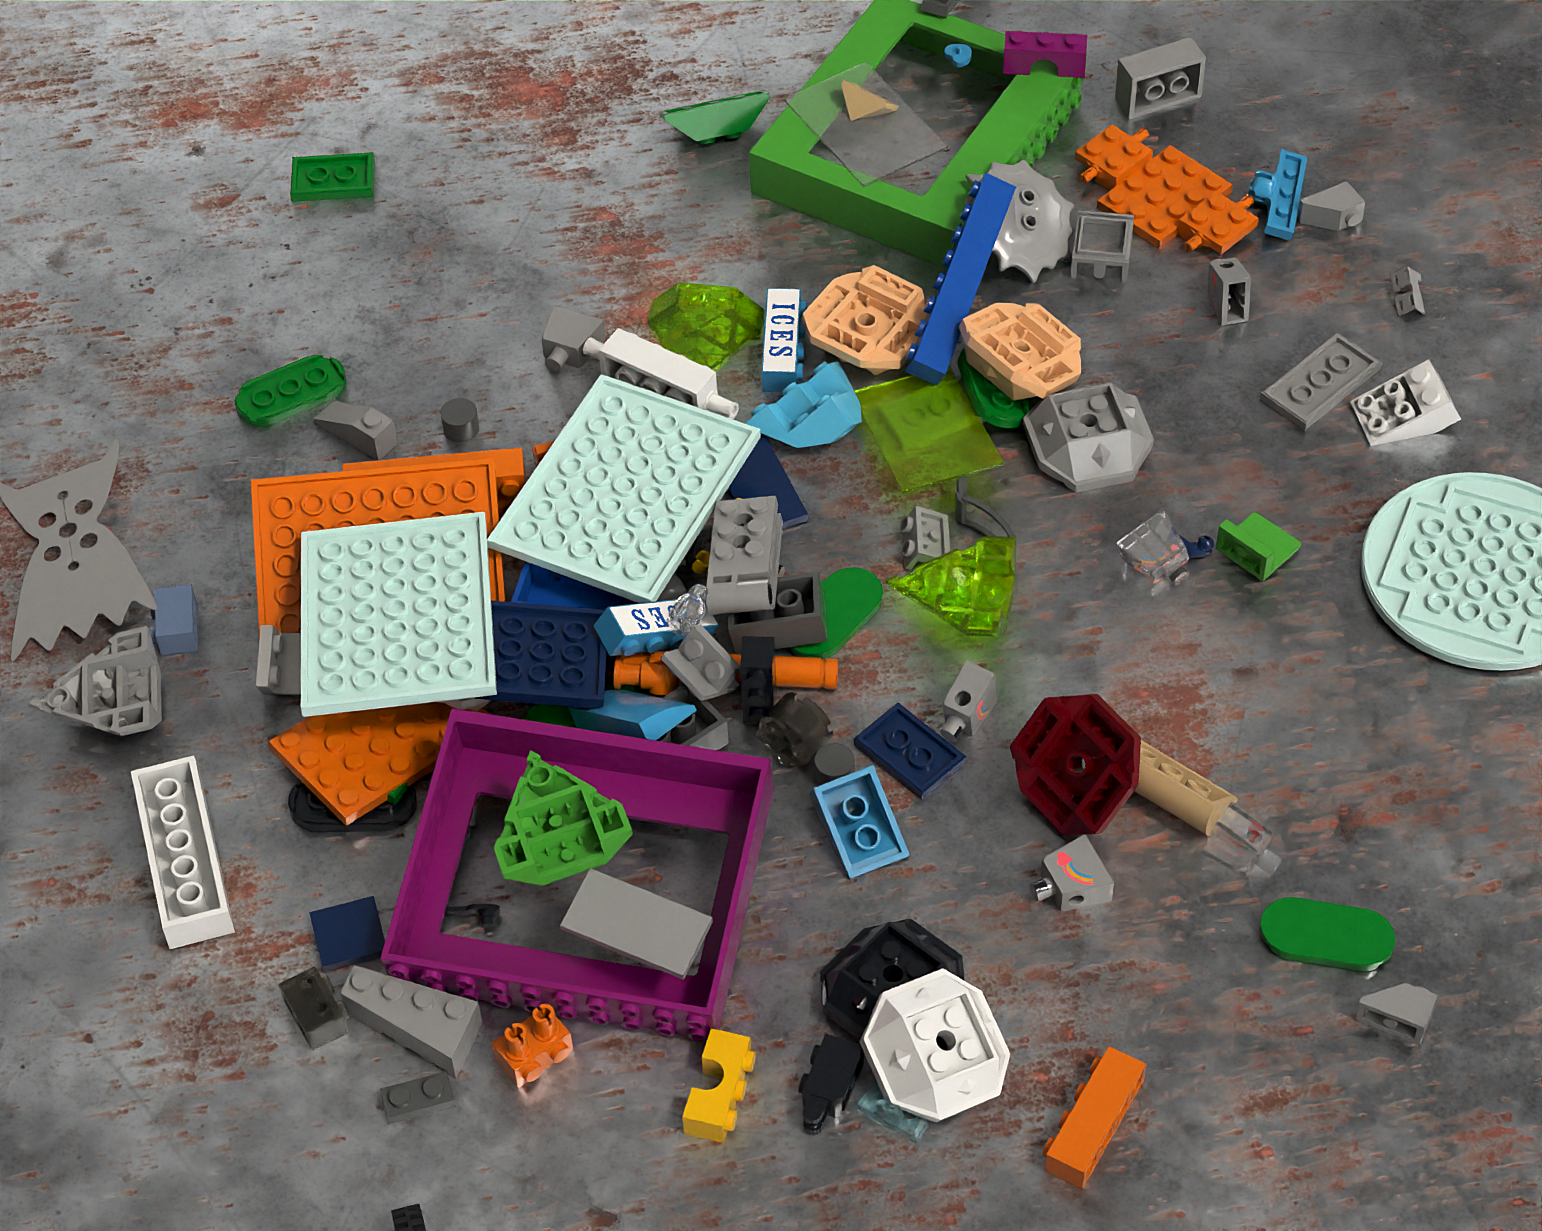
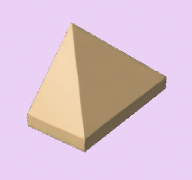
M843 80L841 83L851 121L895 112L899 107L855 83Z

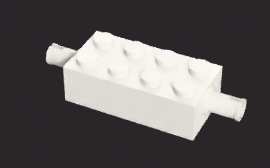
M620 328L604 344L592 337L587 339L584 344L583 354L599 360L601 374L730 419H734L738 413V403L718 395L716 371L708 366H702L683 355L673 353L658 344H653L634 333L626 332Z

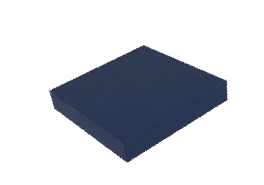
M374 896L309 912L323 972L381 958L385 939Z

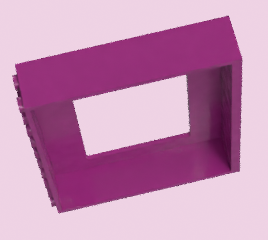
M451 709L380 958L387 975L470 1000L491 1001L493 1005L502 1008H509L510 1005L523 1007L526 1011L532 1013L535 1008L540 1010L539 1005L549 1004L558 1016L565 1019H575L577 1016L589 1018L591 1022L600 1025H607L609 1022L622 1024L623 1027L637 1031L647 1028L653 1029L658 1034L664 1036H674L676 1033L688 1035L694 1041L706 1042L711 1028L720 1030L774 791L771 760L769 758ZM531 750L540 755L541 760L553 767L557 765L596 788L597 793L609 800L613 798L620 802L629 819L727 834L729 838L711 912L713 923L705 937L697 974L694 976L686 975L683 980L656 969L441 933L440 929L477 797L479 795L512 799L520 776L523 777L528 765L526 760Z

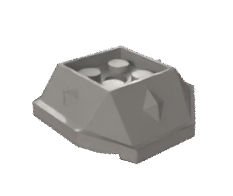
M1112 383L1081 389L1075 387L1071 391L1050 394L1023 417V428L1039 469L1052 478L1065 483V486L1075 493L1132 482L1153 447L1154 438L1137 397L1126 394Z

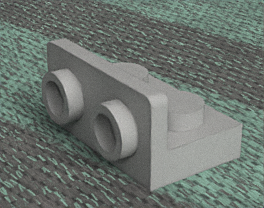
M915 506L909 515L902 519L900 525V532L903 533L901 555L904 557V568L912 570L918 561L946 568L951 562L948 515Z

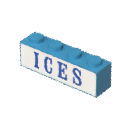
M767 288L761 370L762 392H782L793 382L803 381V363H799V359H804V342H800V338H805L806 329L803 321H801V317H803V313L807 309V300H801V289Z
M701 596L607 607L593 627L610 656L623 654L629 656L639 652L648 651L653 653L663 649H678L693 626L701 624L712 636L720 625L714 615L709 614L706 601Z

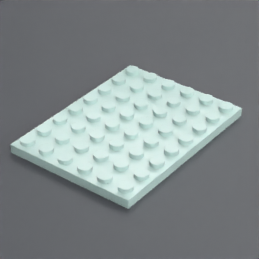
M601 374L488 537V548L637 603L656 602L715 510L716 501L722 499L760 439V429Z
M485 512L301 532V712L303 717L497 695Z

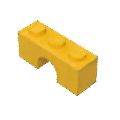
M711 1028L702 1054L703 1075L718 1078L721 1083L709 1090L691 1088L682 1116L684 1134L724 1143L727 1131L734 1130L737 1120V1111L734 1109L737 1101L742 1102L744 1099L747 1081L743 1080L746 1071L752 1072L756 1058V1052L751 1051V1037Z

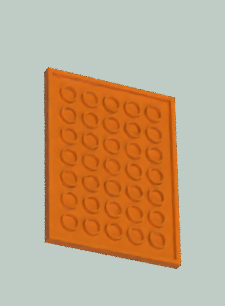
M494 458L251 479L259 639L261 625H273L281 633H301V532L485 512L488 539L499 523ZM488 548L491 600L506 602L502 552Z

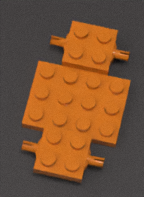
M1111 124L1075 151V160L1087 168V170L1078 175L1079 181L1087 184L1091 179L1095 178L1097 183L1110 190L1097 200V208L1105 213L1134 215L1133 232L1158 249L1179 235L1186 240L1183 243V248L1185 251L1188 250V253H1191L1195 248L1206 246L1222 255L1258 226L1259 218L1246 210V208L1254 203L1252 196L1249 197V194H1246L1238 202L1231 201L1227 196L1232 193L1233 184L1171 145L1152 158L1153 150L1141 143L1149 137L1148 131L1144 130V128H1140L1135 134L1129 135Z

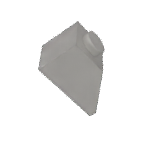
M1346 181L1300 199L1297 220L1302 224L1340 231L1362 222L1365 201Z
M1408 983L1396 985L1362 996L1358 1004L1355 1020L1420 1045L1433 1015L1438 995L1431 993L1421 986H1413Z

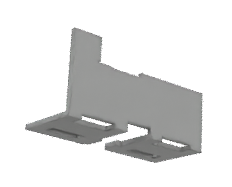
M1408 266L1391 273L1394 292L1400 291L1401 288L1409 284L1412 288V291L1395 297L1398 316L1414 309L1425 314L1418 284L1422 282L1421 275ZM1406 271H1408V276H1409V280H1408V281L1406 280V275H1405V272H1406ZM1395 276L1398 278V285H1396ZM1410 296L1413 297L1414 305H1411ZM1400 301H1402L1403 310H1401Z

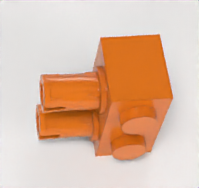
M549 1004L539 1005L540 1010L535 1008L530 1017L521 1023L512 1024V1029L507 1027L504 1031L505 1034L491 1043L495 1062L518 1088L526 1082L536 1080L543 1070L553 1063L563 1061L570 1051L573 1050L570 1031L555 1016V1011Z

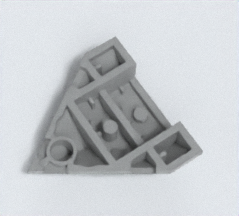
M144 626L116 633L108 640L110 644L97 655L91 653L54 682V689L41 699L38 696L35 697L28 705L32 708L119 736L154 728L162 721L161 671L149 628Z

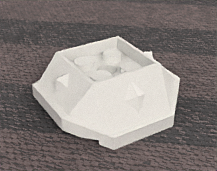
M943 968L880 994L867 1028H865L860 1040L861 1047L887 1106L907 1111L935 1123L998 1097L1001 1093L1010 1057V1052L983 992ZM937 1036L945 1040L947 1051L939 1048L936 1042Z

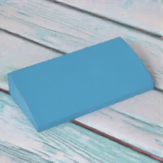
M626 690L604 691V704L599 709L568 707L575 725L579 729L655 741L697 711L695 706Z

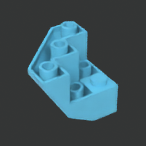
M825 361L812 371L814 376L809 381L800 384L793 382L781 392L784 396L776 403L769 405L762 403L750 413L753 417L745 424L759 428L760 433L796 448L829 444L839 440L861 423V404L841 364L838 361L829 364Z

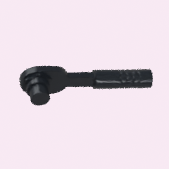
M447 904L444 917H449V914L480 915L481 926L492 928L495 925L496 915L500 913V906L496 904H470L467 906L449 907V904Z

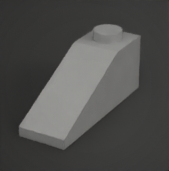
M333 401L313 418L314 423L377 461L381 460L398 444L394 420L372 407Z

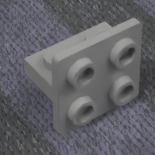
M701 624L692 627L678 649L665 652L661 657V660L668 666L669 671L678 676L689 688L690 693L701 701L736 691L739 687V683L734 678L740 671V665Z

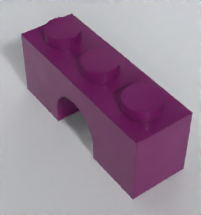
M1006 31L1003 74L1030 75L1032 64L1038 60L1045 59L1056 64L1058 68L1057 77L1085 78L1088 35Z

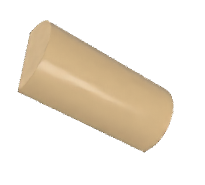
M1141 740L1139 784L1134 792L1205 835L1210 836L1214 834L1228 818L1238 798Z

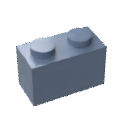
M192 584L156 588L155 602L157 609H150L152 620H155V625L150 626L153 644L158 643L161 655L198 651L197 601Z

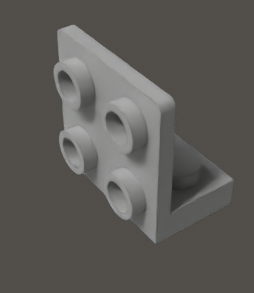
M261 625L255 686L262 694L301 695V633H281L273 625Z

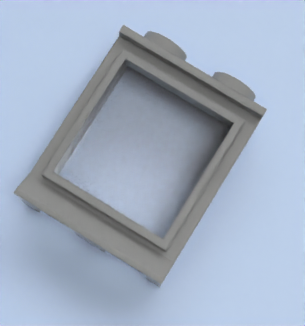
M1078 210L1071 278H1076L1079 262L1094 264V276L1096 278H1103L1105 276L1106 265L1123 266L1121 282L1127 283L1134 215Z

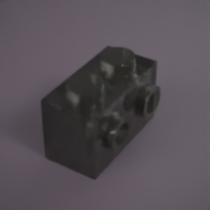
M315 966L278 984L286 1007L312 1051L349 1033L345 1020L350 1018L343 1001H335L332 996L335 990L327 975L321 977Z

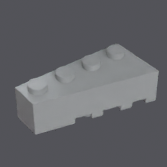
M356 965L353 966L340 992L346 1014L380 1034L383 1032L393 1038L395 1043L405 1049L407 1047L420 1054L422 1059L432 1065L437 1064L455 1079H457L483 1023L479 1002Z

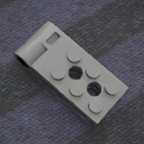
M776 496L716 501L706 584V604L710 615L775 609L783 526L781 513H777L778 502Z

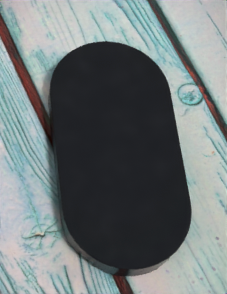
M303 782L299 785L296 784L291 789L288 797V806L292 819L300 827L310 831L384 832L395 830L410 820L417 808V796L411 784L396 805L385 801L347 826Z

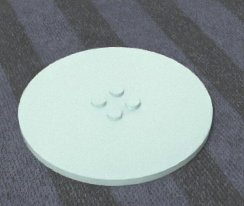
M1467 472L1426 479L1409 486L1392 497L1371 521L1366 532L1361 555V574L1364 587L1371 603L1385 623L1416 648L1452 664L1468 668L1500 671L1518 670L1542 665V488L1503 475Z

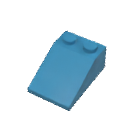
M873 765L815 787L809 793L820 823L849 880L910 856Z

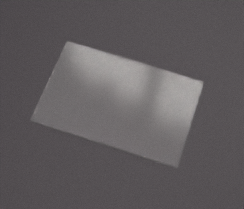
M867 62L784 98L787 105L863 187L948 148ZM846 80L855 83L899 107L895 112L851 121L841 87L842 81Z

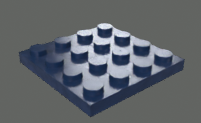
M491 600L497 695L475 697L474 699L597 709L603 707L606 648L593 626L605 610Z

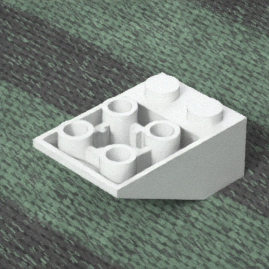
M1429 359L1350 401L1371 446L1434 434L1461 420L1439 374Z

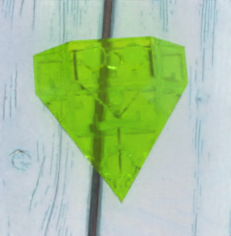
M679 282L653 299L648 323L651 329L657 333L664 349L683 355L702 366H708L716 371L736 355L746 341L750 338L754 340L761 334L765 311L736 287Z
M984 536L975 540L976 545L962 551H959L958 548L914 567L913 573L898 578L896 575L887 579L886 584L967 636L998 637L1007 632L1015 591L1016 537Z

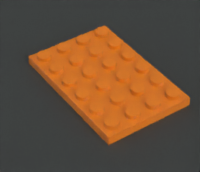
M430 702L309 716L268 741L269 749L347 826L388 800L387 795L400 785L407 783L410 786L434 770L451 709L456 708L445 703ZM483 707L477 711L478 713L490 714ZM468 708L464 709L465 711L476 712Z

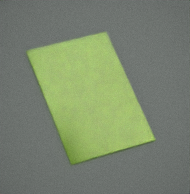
M950 365L937 386L911 375L854 391L861 404V414L902 493L1004 465L1003 459Z

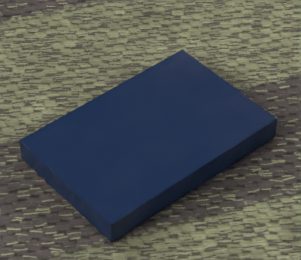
M899 702L854 738V746L921 800L965 765L967 756Z

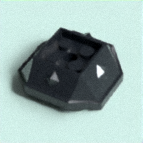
M911 918L864 928L820 971L823 1013L858 1040H861L880 994L942 968L964 980L962 955ZM896 979V980H899V981H898V982H888L887 980Z

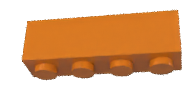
M1108 1046L1103 1057L1098 1055L1095 1058L1089 1072L1092 1075L1087 1084L1084 1082L1080 1084L1074 1097L1076 1104L1072 1110H1065L1058 1125V1128L1061 1130L1056 1138L1051 1136L1044 1147L1042 1155L1046 1157V1172L1081 1189L1084 1188L1144 1081L1146 1063Z

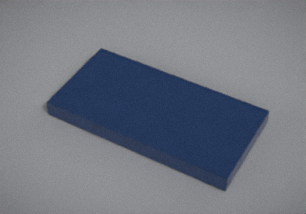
M760 433V439L727 489L732 500L736 498L776 496L778 502L777 513H781L783 520L782 529L808 521V513L766 435Z

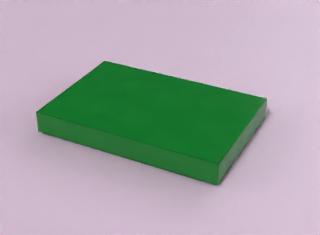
M374 153L292 157L291 201L373 197Z

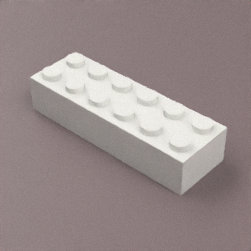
M195 756L131 771L162 929L169 949L235 933L202 780Z

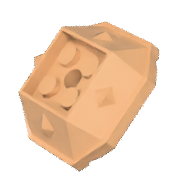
M872 265L863 268L862 272L849 273L834 278L803 313V323L811 344L837 356L840 362H849L873 375H878L889 369H900L907 361L905 359L907 351L912 343L916 344L918 339L914 335L920 320L925 321L927 313L923 312L925 298L922 288Z
M995 303L963 318L958 327L964 338L967 362L1013 401L1034 396L1044 399L1048 395L1054 394L1077 382L1081 374V358L1079 353L1081 338L1039 304L1026 303L1025 306L1014 303Z

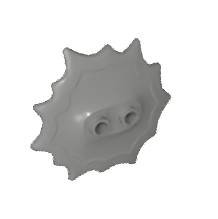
M1021 160L1014 165L992 162L988 174L1016 186L992 250L998 258V269L1003 271L1009 267H1016L1023 271L1032 283H1035L1043 268L1054 269L1058 260L1072 261L1068 239L1073 233L1069 218L1074 204L1059 194L1053 180L1034 171L1025 160ZM967 174L965 178L972 186L975 180L980 181L984 174ZM967 197L964 200L965 204H970L972 197Z

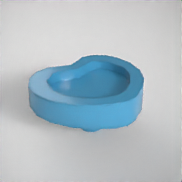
M951 44L944 49V56L946 59L951 60L954 66L963 67L971 61L972 51L968 45Z

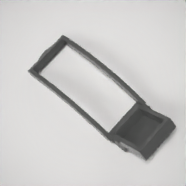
M958 476L955 509L957 522L983 534L1000 549L1009 564H1015L1016 535L995 510L978 499L968 496L967 476ZM966 503L987 513L1003 528L1010 539V551L995 534L978 523L966 519Z

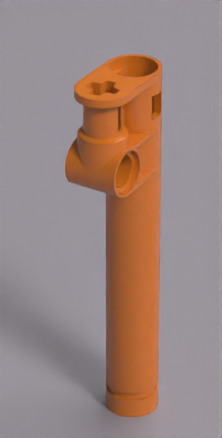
M658 650L653 653L647 651L634 653L629 656L624 654L617 655L614 666L615 689L620 690L622 685L640 686L641 689H648L650 693L655 695H668L678 688L679 683L683 682L678 676L672 674L668 666L661 660L662 655L668 651ZM730 654L740 665L741 654ZM775 656L777 687L813 689L825 687V689L837 690L838 658L822 659L817 657ZM740 671L734 678L739 685H741Z

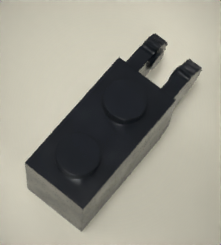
M829 1034L824 1035L821 1045L816 1044L810 1058L812 1068L809 1074H803L798 1093L802 1094L803 1127L809 1135L821 1133L828 1116L836 1118L845 1113L864 1065V1051L861 1044Z

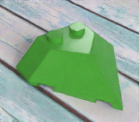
M530 750L526 760L528 765L523 777L520 776L504 819L505 826L501 837L497 838L494 846L504 879L543 886L606 864L633 834L623 805L613 798L609 800L597 793L596 788L559 766L554 765L553 767L541 760L540 755Z

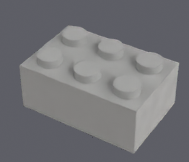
M1189 37L1119 58L1115 100L1128 119H1132L1201 98L1206 56L1193 38Z

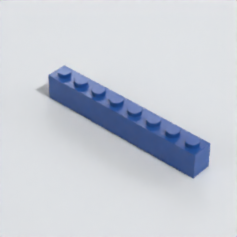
M985 173L980 181L975 180L968 193V196L972 197L970 204L966 203L959 217V219L963 220L961 227H956L950 242L954 243L952 250H947L941 265L945 266L944 272H939L932 288L936 289L934 297H929L923 312L927 313L925 321L920 320L914 335L918 337L916 344H911L905 356V359L909 361L905 372L936 386L946 374L961 334L958 327L962 319L968 316L1016 186L988 173Z

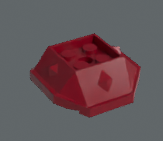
M1098 694L1044 698L1010 745L1012 759H1015L1020 791L1063 835L1103 833L1139 784L1141 737ZM1082 759L1085 762V768L1082 766Z

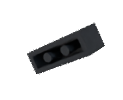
M743 636L740 661L743 723L754 725L775 724L777 700L775 637Z

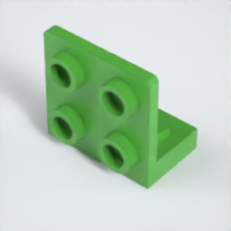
M1253 512L1238 526L1226 519L1219 525L1216 550L1262 581L1267 579L1301 546L1300 541L1257 512Z

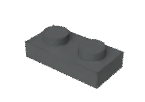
M447 1071L380 1089L389 1125L456 1107Z

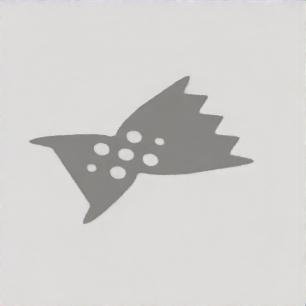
M118 438L99 461L19 490L0 482V497L6 507L29 534L39 539V544L34 550L27 566L20 590L11 647L12 661H15L29 638L35 639L47 651H51L64 626L69 627L85 639L95 618L100 613L117 626H121L132 601H136L152 610L157 609L154 597L128 550L107 527L97 521V517L106 503L115 474L120 450ZM67 491L68 496L65 499L59 500L57 498L60 492ZM90 500L92 508L89 512L82 515L75 512V507L80 501ZM54 513L56 521L51 526L46 528L39 526V519L44 514ZM67 523L76 524L77 530L74 535L68 538L60 536L59 531L63 525ZM89 533L97 535L98 540L94 546L90 548L81 547L80 541L83 536ZM57 546L61 548V555L58 559L51 562L44 559V553L50 547ZM78 562L79 566L76 570L71 571L68 569L70 563Z

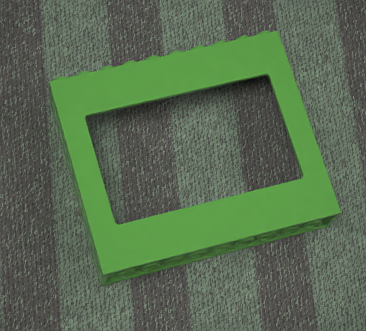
M874 0L749 152L751 193L945 268V266L941 265L947 250H952L954 243L950 242L956 227H961L963 220L959 219L965 205L964 200L969 197L968 193L971 184L965 178L966 175L988 173L992 162L1014 165L1021 160H1025L1032 168L1034 162L1042 158L1049 142L1052 143L1055 140L1060 127L1067 124L1071 112L1079 108L1082 101L1080 87L1083 78L1057 77L1058 68L1056 64L1045 59L1038 60L1032 64L1030 75L1003 74L1005 34L950 14L947 17L921 11L922 4L911 0ZM898 41L945 57L944 49L948 45H968L971 48L972 57L967 66L1011 81V83L925 195L920 196L809 153L847 106L841 87L842 81L846 80L862 87Z

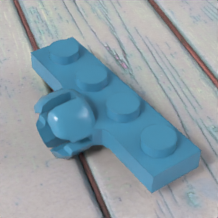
M1281 149L1275 174L1264 170L1255 172L1254 175L1257 177L1251 181L1248 194L1249 197L1252 196L1254 203L1266 205L1268 208L1264 227L1265 234L1291 240L1295 229L1307 156Z

